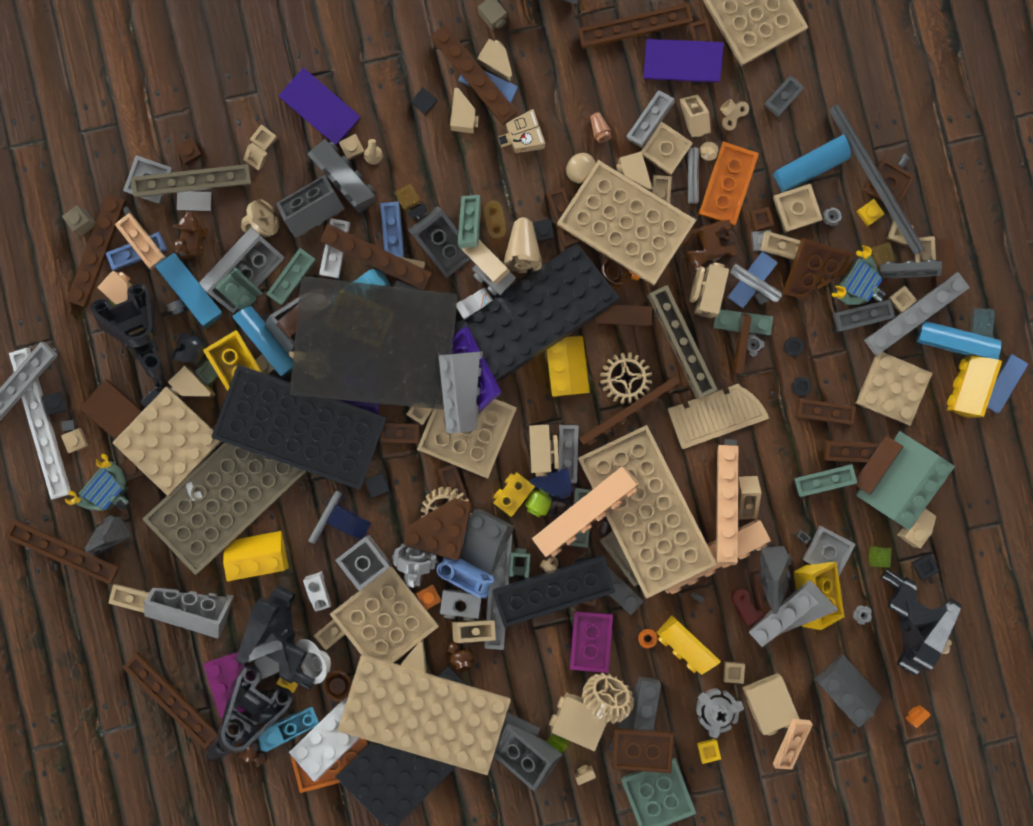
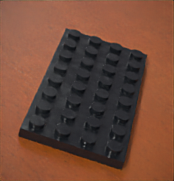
M576 243L544 264L538 271L532 272L508 288L501 296L498 295L493 298L494 301H491L466 320L461 319L452 325L451 328L455 334L464 327L469 328L480 351H483V357L498 383L620 302V298L580 245Z
M237 364L211 438L360 490L387 417Z
M449 665L437 675L438 677L467 685ZM370 741L336 775V778L383 826H397L456 766Z

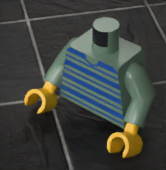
M862 245L863 252H856V255L860 256L861 259L858 258L852 263L849 272L845 274L840 284L835 286L837 288L835 292L837 293H832V297H837L846 305H860L868 302L871 297L880 302L886 295L885 291L878 288L882 277L871 256L872 249L868 246Z
M102 454L101 457L105 460L104 462L96 459V465L99 467V470L78 493L79 497H77L74 491L68 492L74 498L72 500L65 498L67 504L73 505L76 503V505L97 511L112 509L114 506L123 511L130 504L123 497L128 490L123 470L112 461L109 462L106 454Z

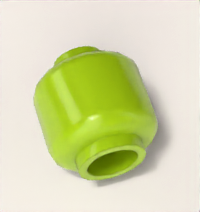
M540 488L539 491L532 490L525 502V506L528 508L527 511L537 517L547 515L552 501L549 496L550 492L543 488Z

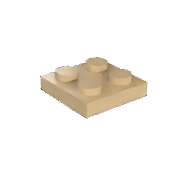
M661 122L642 149L643 158L671 176L693 142Z
M811 184L773 196L785 233L823 220Z

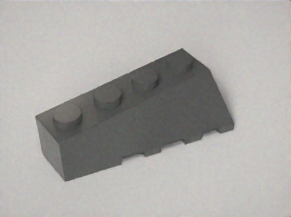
M325 139L307 153L308 156L361 215L377 201L375 197L377 192L370 184L366 186L362 182L363 176L357 170L353 171L349 167L351 163L345 156L342 158L337 153L339 149L332 141L328 143Z
M639 676L632 694L634 698L633 709L629 716L619 723L617 728L653 731L661 687L658 679ZM614 737L608 747V750L613 751Z

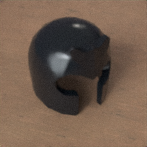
M181 332L177 340L178 346L173 350L170 359L190 362L200 367L206 356L203 351L207 348L206 343L195 335Z

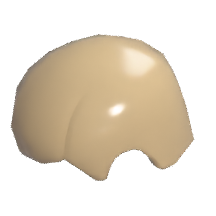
M588 153L575 154L567 163L566 174L571 181L581 184L585 181L596 162Z

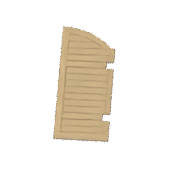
M739 383L728 387V394H724L723 389L702 398L688 401L689 408L684 409L683 404L668 408L681 449L767 420L769 416L760 401L748 390L741 387Z

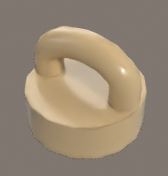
M550 557L547 561L543 560L539 567L547 573L556 570L559 561L556 557Z

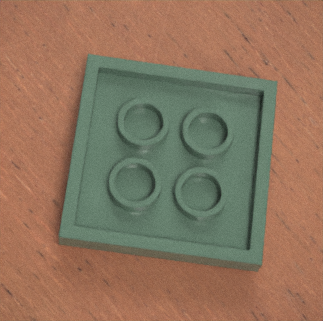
M675 757L672 758L671 773L636 771L621 777L639 826H666L696 814Z

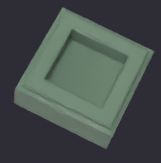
M209 359L194 372L207 386H210L219 377Z

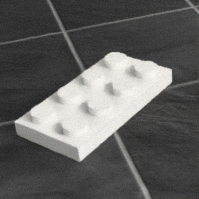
M348 697L342 700L289 752L314 782L360 739L359 737L337 731Z

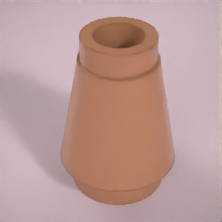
M598 112L591 115L594 139L598 143L608 141L612 137V130L601 116V113Z

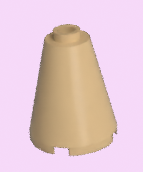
M525 217L518 218L514 222L503 264L511 272L527 273V269H533L534 272L542 267L533 222Z

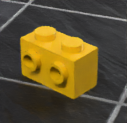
M518 472L515 475L511 473L505 480L507 484L503 490L499 488L493 496L495 499L493 503L511 517L535 487Z

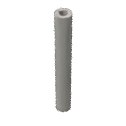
M335 491L309 538V542L313 544L317 542L343 494L340 491Z

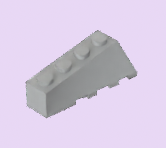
M483 351L439 356L447 433H463L477 430L479 405L476 404V399L480 395V387L477 386L478 376H481L482 369L479 367V359L482 358Z
M809 580L782 601L777 614H773L771 610L753 625L749 633L763 647L776 636L833 613L838 609Z
M152 588L144 602V616L219 638L226 624L234 595L223 597L217 596L215 593L202 595L197 594L195 591L181 593L179 590Z

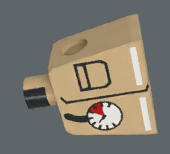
M534 109L509 121L506 124L507 134L498 136L501 148L512 144L514 153L545 148V141Z

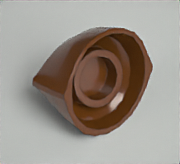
M607 258L602 263V276L614 290L619 289L628 278L627 269L610 258Z
M338 668L332 671L323 682V690L326 696L338 702L348 697L352 686L349 676Z

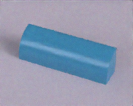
M843 134L776 170L772 175L781 192L793 190L849 160L851 150L848 141Z
M175 253L155 266L205 330L222 315L221 310Z
M246 307L232 316L280 376L286 378L300 366L288 355L267 329L266 323L253 307Z
M928 321L921 323L916 340L918 343L967 356L974 355L998 360L1001 350V340Z

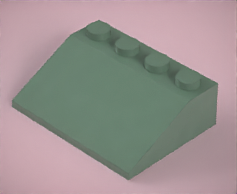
M899 431L894 441L904 447L871 495L860 488L855 495L910 530L955 466Z

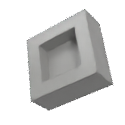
M771 230L751 232L753 252L760 251L764 232H771Z

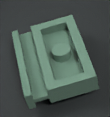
M234 267V270L230 274L228 273L215 287L236 307L242 310L249 307L262 292Z

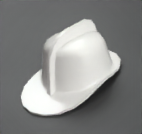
M307 639L299 640L296 646L307 651L301 666L304 674L316 679L313 682L314 684L321 683L330 671L331 660L329 655L325 651L319 650L312 641Z

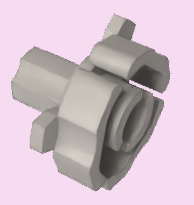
M403 544L396 548L394 555H392L393 565L397 566V570L405 573L404 582L409 587L420 586L422 574L430 573V569H435V565L438 564L436 554Z
M718 688L708 690L706 693L702 692L698 696L699 700L695 709L699 715V722L709 730V736L718 738L720 732L731 730L730 722L736 724L739 712L744 710L742 702L736 701L727 690H723L722 694L729 698L730 703L722 697L710 699L713 695H721ZM703 705H705L704 716L708 722L704 721V719L701 716V709Z

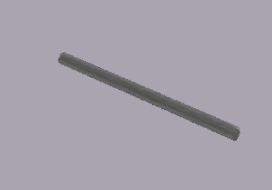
M834 105L829 110L842 134L845 135L849 146L915 255L919 254L924 250V246L840 105Z

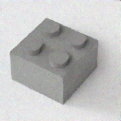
M370 535L364 537L335 560L359 591L392 566V563Z

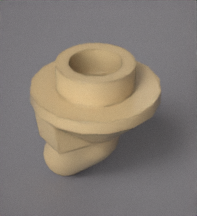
M374 139L368 140V148L364 152L366 162L372 165L380 163L383 158V152L376 146V140Z
M713 142L703 143L699 151L700 156L706 161L714 160L718 155V146Z

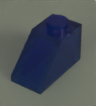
M568 468L548 473L547 476H538L530 479V484L554 497L560 496V499L571 496L570 492L574 491Z
M339 504L334 506L326 520V523L359 539L364 538L372 523Z

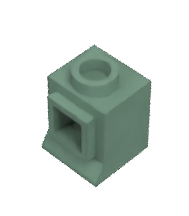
M515 548V552H511L509 576L521 575L529 578L530 553H526L527 549ZM515 557L525 558L524 567L515 566Z

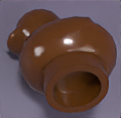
M451 642L446 651L447 654H452L450 663L456 667L457 672L470 670L474 659L473 651L470 648L461 651L459 643Z
M257 739L244 751L236 754L245 763L254 761L256 767L267 761V754L263 751H258L259 743ZM243 741L241 743L238 742L236 747H241Z

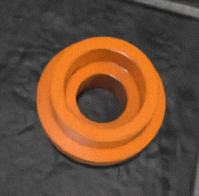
M644 629L639 633L638 641L642 647L648 649L656 645L658 637L653 630ZM646 635L651 636V640L648 642L644 640Z

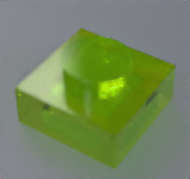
M870 546L869 566L890 568L892 549Z
M553 733L547 740L561 754L570 743L563 737Z

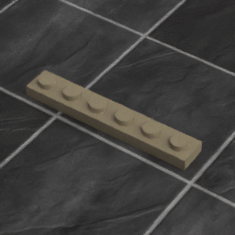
M244 164L131 177L133 196L137 198L251 185L249 165Z

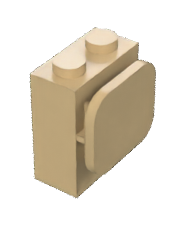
M713 263V265L710 264L706 269L700 266L696 271L689 302L692 303L697 300L694 315L711 319L719 315L729 272L728 268H724L725 265Z
M549 425L529 426L531 473H535V476H547V472H551L552 463L554 464V469H559L557 435H552V440H550Z
M776 673L742 687L754 720L763 735L767 734L770 736L777 733L778 729L783 727L789 728L792 719H799L780 674Z
M566 692L565 696H561L558 701L557 708L559 710L557 714H553L550 720L551 733L595 751L607 723L604 719L599 720L596 715L592 716V711H587V705L583 704L584 699L582 697Z

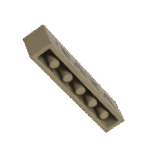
M668 285L651 292L647 297L696 399L718 390Z

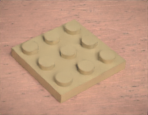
M881 352L875 356L855 404L911 426L932 373Z

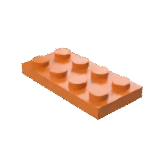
M722 142L698 215L715 221L730 219L731 226L736 225L759 153Z
M360 738L316 782L309 777L291 756L300 793L340 783L336 775L369 743L368 740Z

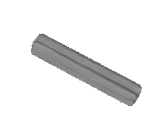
M692 147L688 150V203L698 204L699 149Z
M737 264L732 267L730 273L774 302H778L782 297L780 291Z

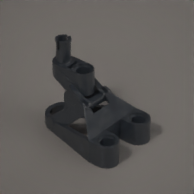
M144 284L132 285L127 290L130 299L111 306L107 299L94 301L90 309L99 328L122 342L124 347L129 349L133 358L139 360L147 376L152 378L156 389H164L167 386V382L163 375V365L157 354L159 349L154 339L157 334L155 304L148 288ZM142 327L145 328V330H142V331H140V332H138V333H135V334H133V335H131V336H127V335H126V334H128V333H130V332H132V331H135V330H137V329H139V328H142Z
M887 568L881 579L897 588L887 607L901 617L899 625L902 629L903 652L897 661V665L913 676H916L922 668L929 672L936 665L943 652L962 604L951 598L944 606L931 610L917 601L915 582L907 577L901 578Z
M277 585L272 591L269 600L261 597L255 604L236 662L246 667L252 660L267 656L279 663L280 677L289 683L295 682L310 690L316 679L300 672L307 651L297 647L294 640L295 631L293 630L291 606L296 594L281 585Z
M255 666L245 667L231 684L222 722L216 738L210 745L208 752H206V759L215 761L216 759L223 758L228 753L238 754L248 748L288 709L293 699L291 691L281 687L269 697H266L255 689L261 678L259 669ZM245 675H249L251 681H248ZM277 696L282 698L283 703L278 701ZM240 706L255 717L251 720L236 709ZM269 720V721L256 733L258 724ZM228 728L233 729L234 735L228 732ZM243 741L241 747H234L237 742L241 743Z

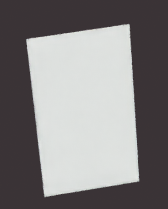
M189 191L177 193V210L211 211V192Z

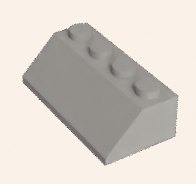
M251 227L199 284L208 294L234 313L238 307L217 290L215 286L236 267L258 287L285 257Z

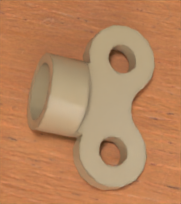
M730 99L721 106L720 111L726 116L722 121L723 128L725 130H733L736 127L737 119L748 114L749 106L746 102L735 104ZM741 106L744 108L743 112L740 111Z

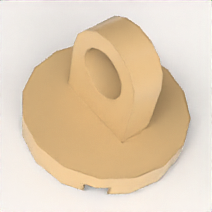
M262 199L254 200L248 204L247 216L242 219L241 229L247 232L252 227L259 235L271 237L278 232L279 219L277 216H274V209Z

